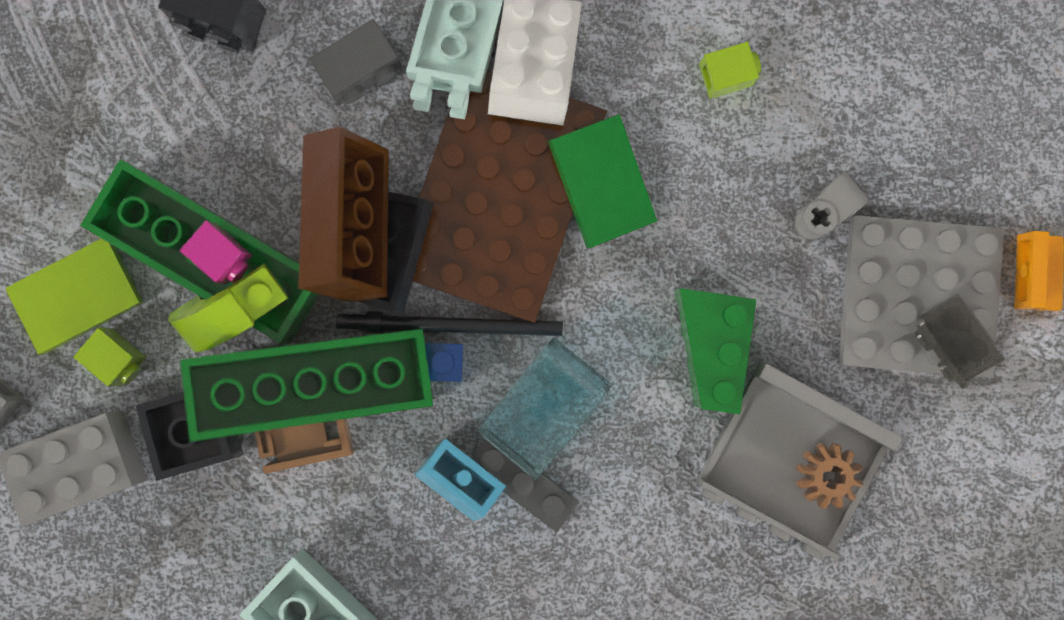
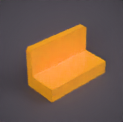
M1031 231L1017 235L1014 309L1061 311L1063 308L1064 237L1049 236V232Z

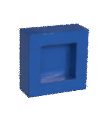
M425 343L430 381L462 382L464 344Z

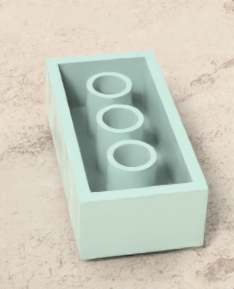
M304 549L299 551L239 614L244 620H378Z

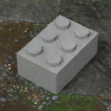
M123 410L98 415L0 452V467L21 527L148 481Z

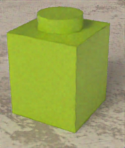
M748 41L704 54L699 63L709 99L752 87L759 79L758 74L761 73L759 56L756 51L751 52Z
M97 328L73 358L107 387L131 383L141 372L142 368L139 365L146 356L113 328Z

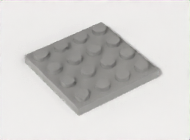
M858 215L851 216L839 365L994 378L1005 228Z

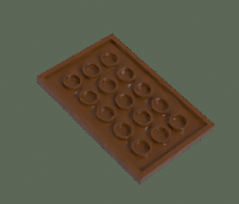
M487 70L482 92L470 91L465 120L450 117V110L448 112L419 198L434 202L413 282L535 323L573 213L548 141L605 120L608 110L569 97L563 126L488 114L493 71Z

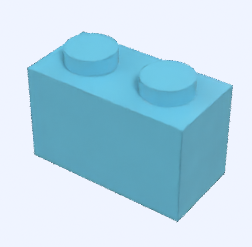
M447 439L442 440L434 447L414 474L472 521L484 518L506 487Z

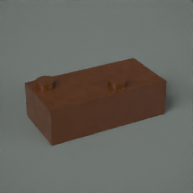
M341 126L303 135L299 289L350 303L387 297L389 149Z

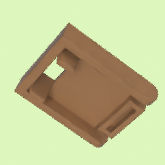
M347 419L336 420L340 437L328 440L325 422L254 432L260 459L277 455L278 462H271L262 466L263 473L280 471L354 454Z

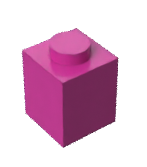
M207 220L180 249V252L213 281L226 285L230 281L232 283L236 282L245 274L249 268L247 261L253 256L219 225Z

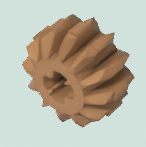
M818 443L815 447L816 456L809 451H805L802 454L809 463L807 466L796 465V471L805 474V477L798 479L796 484L800 488H807L804 494L806 500L811 502L817 499V505L826 509L830 502L834 507L842 508L844 503L843 496L852 501L856 499V495L851 488L853 485L857 487L864 485L862 480L854 478V475L860 473L863 468L861 464L851 463L855 456L852 451L846 450L842 452L841 445L832 443L829 449L824 444ZM824 472H835L834 480L823 479Z

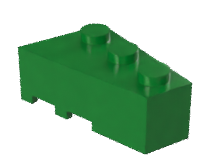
M683 288L674 290L695 407L740 415L757 299Z

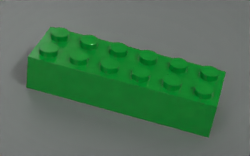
M120 159L80 226L196 295L207 299L234 283L231 281L227 285L216 283L180 252V249L206 220L219 225L253 255L247 261L249 268L241 278L262 264H265L288 296V299L256 319L251 327L280 344H291L320 295L299 289V262L142 169Z
M423 329L180 359L190 442L433 406Z

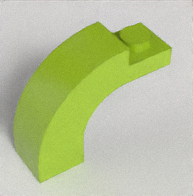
M262 264L210 298L203 299L197 295L170 313L168 320L193 352H202L214 348L254 325L256 319L288 299V296L267 266Z

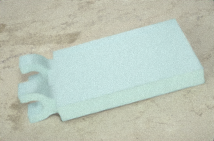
M426 0L406 69L408 79L415 80L410 93V99L414 100V110L429 112L432 89L450 92L447 102L448 107H451L450 117L465 120L470 91L482 92L502 17L504 0Z

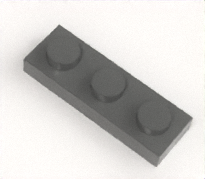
M491 433L487 435L471 456L473 461L506 486L502 492L556 533L580 503L577 498Z

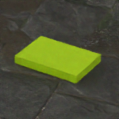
M99 239L5 288L38 355H45L144 304L116 247L103 239Z

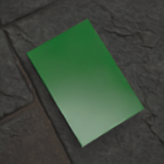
M620 114L548 141L586 248L595 247L658 222Z

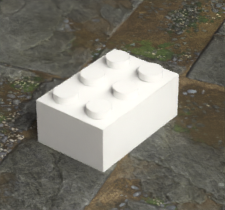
M504 0L489 95L488 114L563 126L569 101L582 2L573 0Z

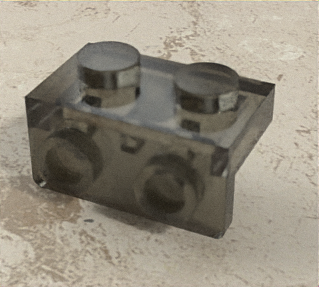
M959 293L927 311L917 319L916 326L918 330L915 332L918 341L926 351L934 350L941 360L938 363V367L944 377L950 383L956 381L961 389L970 385V379L1005 360L1004 354Z

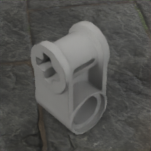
M845 171L821 190L814 200L799 211L794 221L795 229L804 239L816 240L854 215L870 199ZM817 214L821 220L817 226H814L811 220Z

